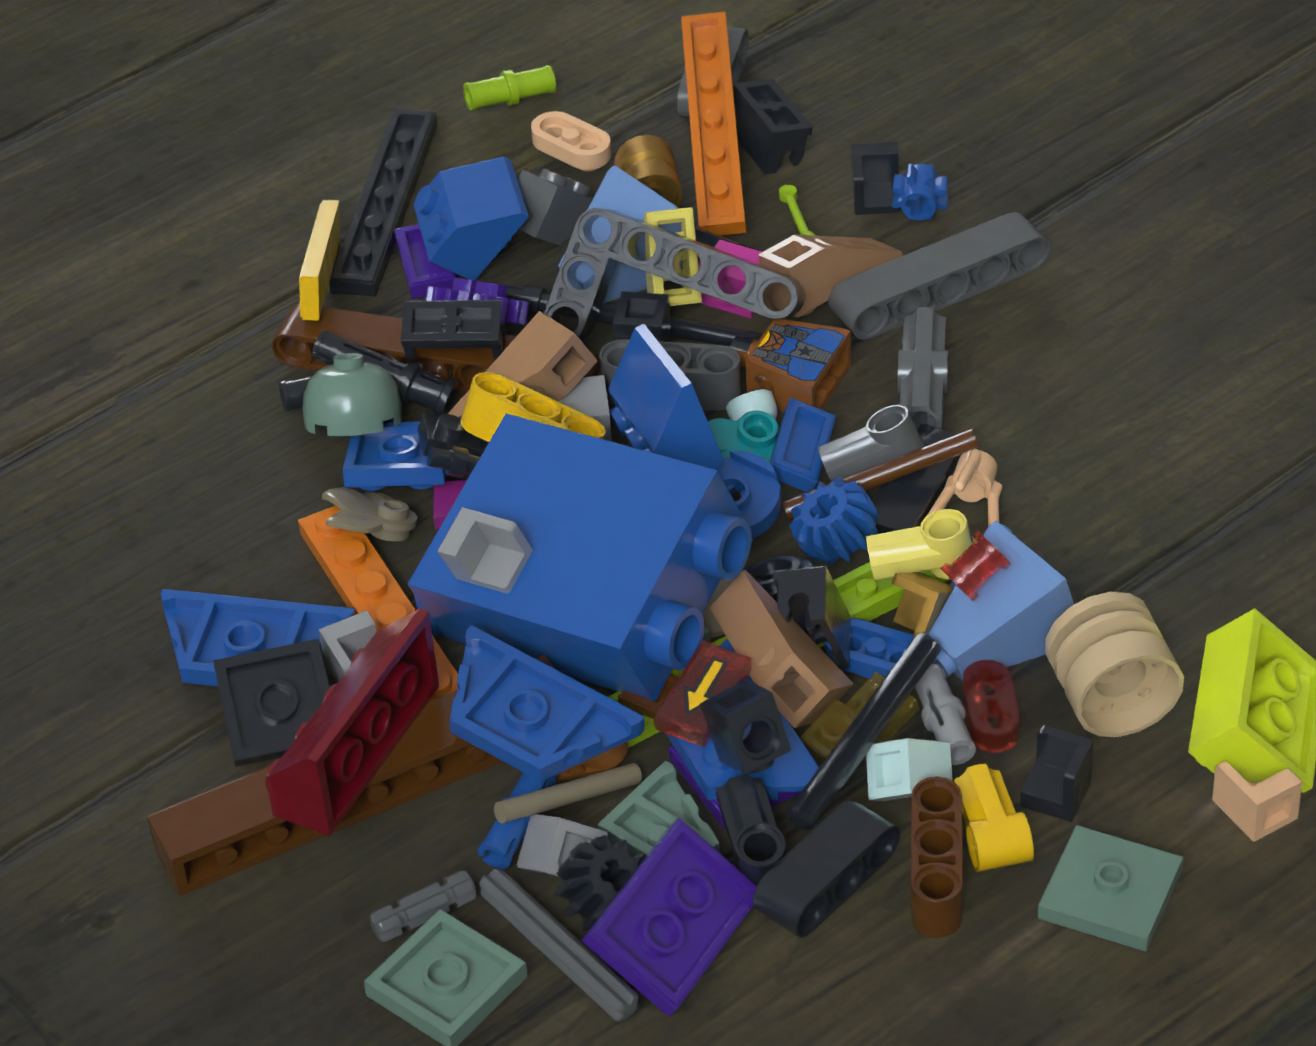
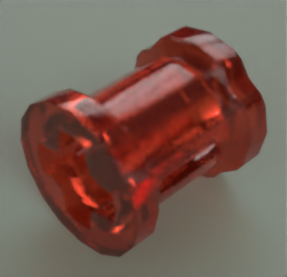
M979 531L972 536L974 542L952 564L945 563L940 568L973 602L979 597L977 590L1000 568L1006 570L1011 565L1002 553Z

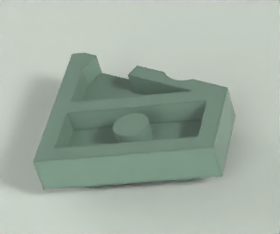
M666 760L598 823L599 830L608 832L607 838L611 845L617 841L626 840L627 854L631 857L644 854L643 860L670 824L677 818L683 820L719 852V841L708 823L700 819L698 806L690 794L685 795L677 781L675 768Z

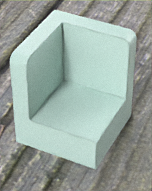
M906 738L873 744L866 753L869 800L888 801L911 797L916 784L929 777H944L953 781L951 748L948 742Z

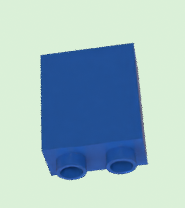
M506 413L409 580L408 586L426 611H429L433 621L448 639L465 644L466 630L470 625H473L533 658L545 654L555 670L567 676L618 692L625 690L655 702L673 669L684 670L697 656L704 636L703 612L720 580L731 581L744 568L751 548V528L749 523L743 518L717 470ZM462 507L516 523L532 547L533 552L509 593L499 592L456 579L437 552Z

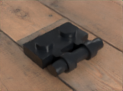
M423 413L417 430L423 456H428L427 465L444 469L445 474L462 478L464 474L471 475L489 442L467 432L461 426V418L455 415L442 414L437 416Z

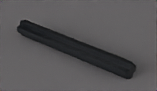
M918 633L787 811L789 821L797 824L801 830L808 831L814 827L941 651L940 643L935 639H931L928 633Z

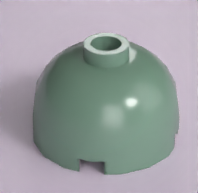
M347 353L334 356V364L319 369L309 380L304 392V428L310 433L315 434L316 424L327 426V436L364 435L384 431L383 421L392 418L394 427L402 421L401 398L396 382L391 374L379 365L363 362L362 354Z

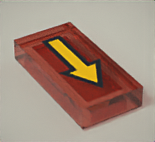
M702 640L656 714L655 729L705 748L711 736L699 703L746 680L751 671V658Z

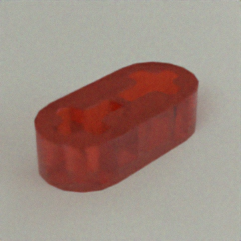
M981 660L972 663L963 673V702L970 737L981 750L991 753L1008 751L1019 740V710L1011 674L1003 664L993 660ZM982 684H990V688L994 690V695H985ZM988 717H997L998 729L992 728V725L988 722Z

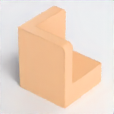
M1224 761L1215 766L1212 800L1255 842L1298 819L1302 781L1287 768L1260 783L1247 782L1228 762Z

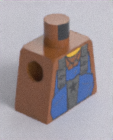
M776 319L771 322L759 341L737 335L730 345L740 356V366L746 367L747 393L761 389L772 391L777 409L784 412L790 397L823 410L851 368V330Z

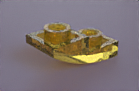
M875 672L846 704L835 699L801 736L802 742L826 759L885 677ZM909 694L874 744L888 740L919 710L917 701L913 696Z

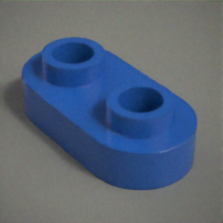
M851 618L850 668L840 670L882 682L914 639L913 635L861 619ZM825 642V654L832 660L830 654L832 648L829 642Z

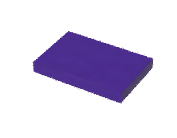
M677 818L670 824L581 941L669 1016L678 1009L752 908L753 895L757 885L683 820Z

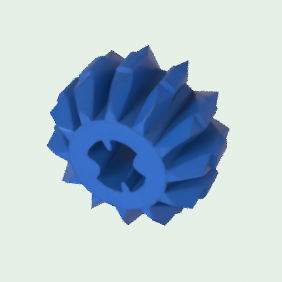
M839 476L829 486L819 481L817 490L811 494L802 493L804 503L791 509L794 518L789 527L799 547L814 562L821 560L830 567L840 557L850 563L852 553L856 550H867L866 536L878 534L876 521L880 517L873 501L863 487L858 486L855 481L847 483Z

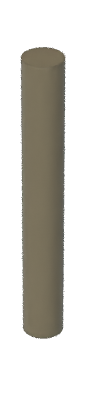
M630 763L496 802L494 814L500 823H507L639 784L642 779L641 771L637 764Z

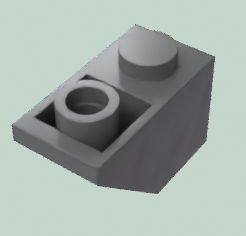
M545 168L542 169L540 176L522 169L518 184L529 217L519 230L535 238L560 246L572 235L580 215L588 210L593 200L592 197L588 196L591 187L571 178H565Z

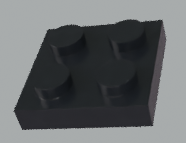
M319 639L213 660L235 767L282 757L294 742L299 727L304 722L310 721L322 705L324 696L329 689Z

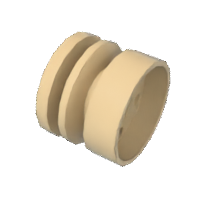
M1107 592L1090 596L1076 603L1054 621L1045 638V654L1058 680L1065 689V694L1078 720L1085 730L1097 736L1121 737L1142 731L1157 723L1173 709L1183 692L1184 675L1163 639L1144 601L1130 593Z

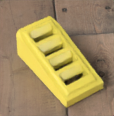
M693 207L644 212V222L655 226L681 222V232L674 233L696 241ZM645 233L646 260H648L655 253L656 243L650 234ZM692 249L687 250L680 258L682 260L681 270L688 277H692L699 271L698 258L695 251ZM646 272L647 293L668 294L670 306L702 302L701 292L686 286L664 290L663 281L669 280Z

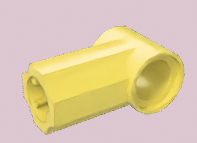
M941 509L932 512L924 518L921 526L866 536L870 565L875 581L892 578L895 573H915L929 570L936 577L955 579L961 576L974 553L967 519L963 513L953 509Z

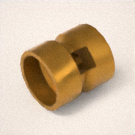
M651 135L636 136L626 141L617 151L615 166L679 208L683 199L679 175L676 172L673 151L669 144L660 137Z

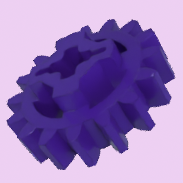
M454 278L453 289L428 286L425 300H502L505 322L522 325L527 323L530 304L529 302L506 298L507 286L462 278Z

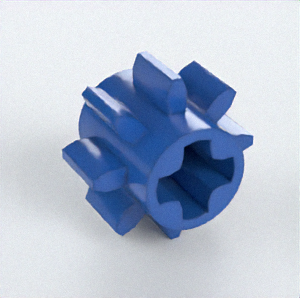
M908 164L905 176L894 175L892 188L894 192L893 208L901 207L909 220H932L936 208L946 210L948 177H939L932 164Z

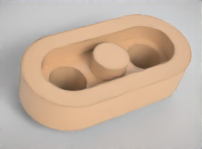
M558 111L547 112L537 116L531 124L533 145L538 150L583 171H594L607 164L611 159L609 135L605 131L574 116Z

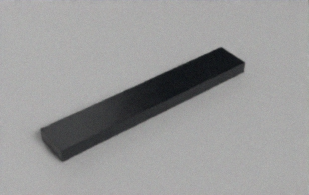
M393 109L333 268L329 282L331 293L376 297L396 242L394 229L401 228L438 125L436 112Z

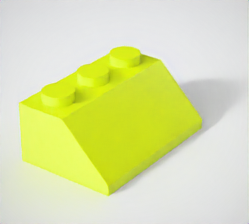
M1253 609L1213 631L1206 637L1188 752L1195 757L1198 763L1207 767L1214 774L1215 766L1224 761L1228 762L1247 782L1260 783L1288 768L1302 781L1301 792L1305 793L1313 789L1316 765V660L1258 610Z

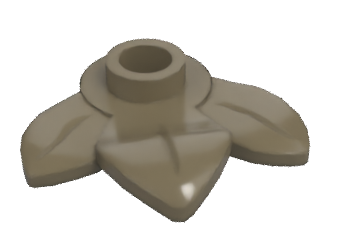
M342 487L329 489L322 494L323 500H327L341 509L327 519V526L360 533H371L374 537L386 541H404L410 537V530L416 527L417 515L409 509V506L384 493L366 491L362 494L354 489Z

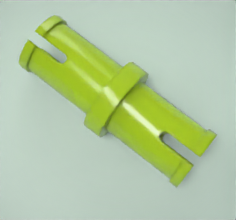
M546 65L542 68L514 73L512 70L502 71L500 77L464 83L463 91L467 107L473 111L477 108L505 102L508 106L516 105L523 98L545 93H555L556 80L551 66Z

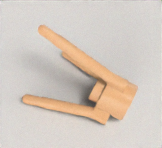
M978 449L963 453L958 460L954 474L948 477L943 491L926 516L932 512L945 509L952 496L956 494L961 500L966 502H977L985 497L988 499V527L995 521L999 522V497L1002 485L994 480L997 473V463L994 458Z

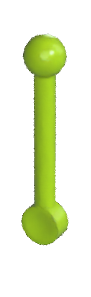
M793 185L780 187L779 199L788 204L800 235L816 236L808 230L796 202L797 188Z

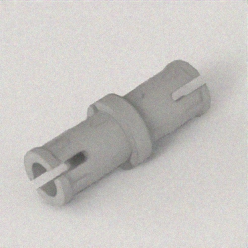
M931 664L914 687L923 706L921 718L927 730L934 733L937 741L950 743L951 764H963L969 761L976 752V746L971 740L963 721L965 709L960 699L953 696L946 680L944 669H941L937 664Z

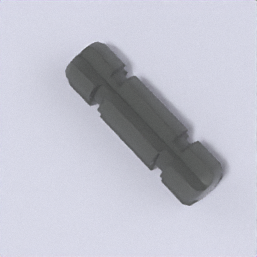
M458 870L444 877V884L442 885L435 881L397 899L396 903L398 906L392 908L391 904H387L372 911L369 918L373 932L381 942H387L402 935V928L406 926L408 930H412L425 924L439 909L448 913L451 911L449 906L452 904L458 908L473 901L477 896L473 880L465 870Z

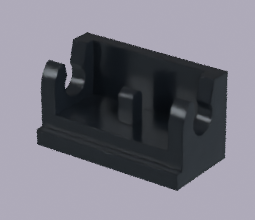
M774 79L733 84L738 142L764 174L776 173L780 164V155L787 149H792L789 160L793 166H797L803 158L807 136L812 135L813 126Z
M502 300L404 301L401 345L404 349L406 360H417L416 348L491 347L494 360L504 351L503 342H506L507 330Z
M820 566L773 571V582L778 589V610L784 621L790 622L791 618H793L817 645L822 642H829L832 648L830 651L831 658L839 669L850 668L851 616L827 567Z

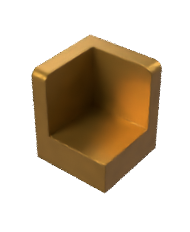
M919 572L895 573L892 584L905 590L893 622L914 630L913 638L918 633H929L954 587Z

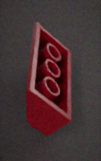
M419 608L379 629L366 647L359 649L355 653L350 668L338 684L332 685L327 690L322 705L310 721L304 722L299 727L294 742L282 758L276 759L269 767L265 786L268 790L273 816L331 836L439 688L429 611Z

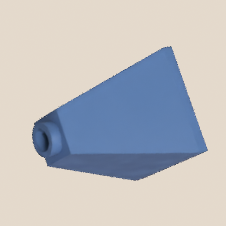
M615 165L606 173L588 208L611 209L644 221V212L678 209L677 206ZM599 217L594 221L591 230L593 238L601 244L610 237L611 225L605 217ZM681 222L658 225V227L671 232H681ZM645 233L638 238L635 247L637 254L643 260H646ZM563 258L561 259L558 265L559 269L562 264ZM680 260V268H681V269H682V260ZM618 261L603 303L620 298L621 291L639 292L647 289L646 271ZM583 262L578 266L575 275L577 283L582 288L587 289L594 282L595 272L589 263Z
M993 522L985 531L928 633L931 639L937 640L941 646V651L932 664H937L941 669L943 668L946 677L954 673L964 682L1045 655V638L1054 621L1069 607L1074 605L1066 578L999 522Z

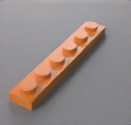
M726 12L681 16L699 228L719 236L746 233Z
M335 505L299 519L298 524L302 538L346 606L354 608L355 615L367 611L375 623L376 632L415 611V608L365 533L326 525L327 519L340 511V508ZM434 637L433 645L439 688L429 701L456 691L458 673Z

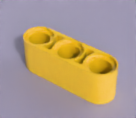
M489 372L478 373L474 376L460 420L461 426L467 432L487 442H490L506 413L599 439H604L606 432L604 426L594 418L511 379Z

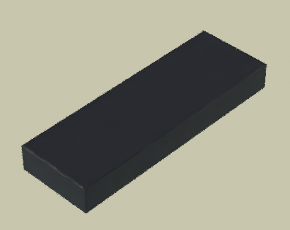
M922 423L917 429L925 446L957 434ZM962 454L883 484L873 500L880 517L876 521L878 534L921 526V522L934 505L948 477L954 472Z

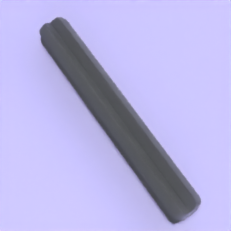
M493 869L489 875H484L479 882L481 896L614 1020L622 1022L630 1015L636 1013L639 1008V1003L637 1002L638 994L504 870Z

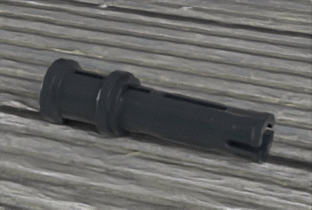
M325 329L319 334L313 347V359L333 365L334 356L347 353L362 354L363 362L377 364L391 374L398 386L401 403L406 404L411 401L434 411L437 416L450 412L460 387L459 379L454 377L449 380L423 370L422 364L416 361L413 363L408 362L407 364L395 361L376 351L343 339Z

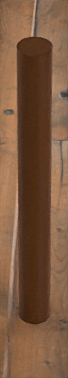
M971 428L842 478V480L847 483L855 481L858 486L863 487L867 491L976 449L979 446ZM817 488L806 493L811 494L814 491H816ZM802 494L782 502L789 521L794 518L791 509L804 503Z

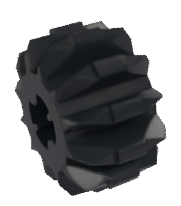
M606 835L596 837L590 843H579L569 852L568 859L559 866L556 874L563 880V883L557 887L558 890L555 895L569 900L570 905L566 909L565 916H575L578 913L582 917L583 931L591 929L643 860L644 854L634 855L633 857L627 854L626 840L617 841L611 845Z

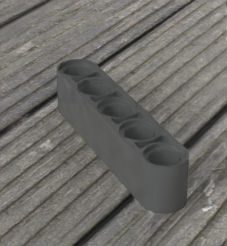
M1007 213L843 280L829 295V309L858 339H870L902 326L905 316L914 313L918 307H930L938 311L1033 272L1048 258L1051 249L1050 242L1020 213Z

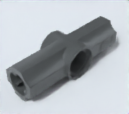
M918 307L914 313L905 316L902 337L903 349H899L898 393H901L900 405L908 409L917 429L921 423L942 429L943 394H947L948 350H945L946 317L939 315L934 308Z

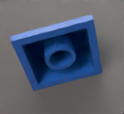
M506 157L440 171L429 185L424 186L419 191L413 203L429 261L469 280H476L529 217L512 161Z

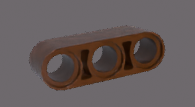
M936 776L919 781L913 788L911 795V920L914 928L926 937L943 938L955 933L962 922V794L955 782Z

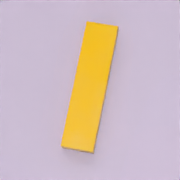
M323 200L319 206L299 276L300 317H302V320L319 321L340 244L339 201Z

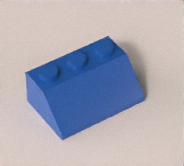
M644 323L635 327L608 388L615 408L609 410V413L621 437L625 436L629 446L714 470L725 465L692 383Z

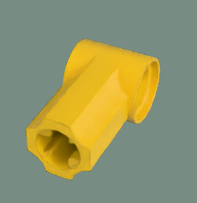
M987 764L967 767L960 777L954 779V782L958 785L962 794V815L966 823L967 846L974 869L977 872L1033 861L1034 847L1027 818L1023 812H1015L1000 771L989 768Z

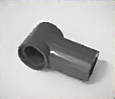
M891 405L873 414L867 421L866 427L820 446L818 450L832 482L838 476L841 479L925 447L908 409L902 405Z

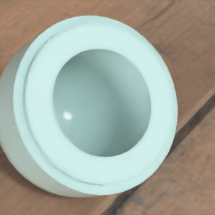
M768 389L756 390L740 395L729 401L726 406L729 419L737 421L742 415L750 411H763L770 414L775 420L777 418V405L772 391Z

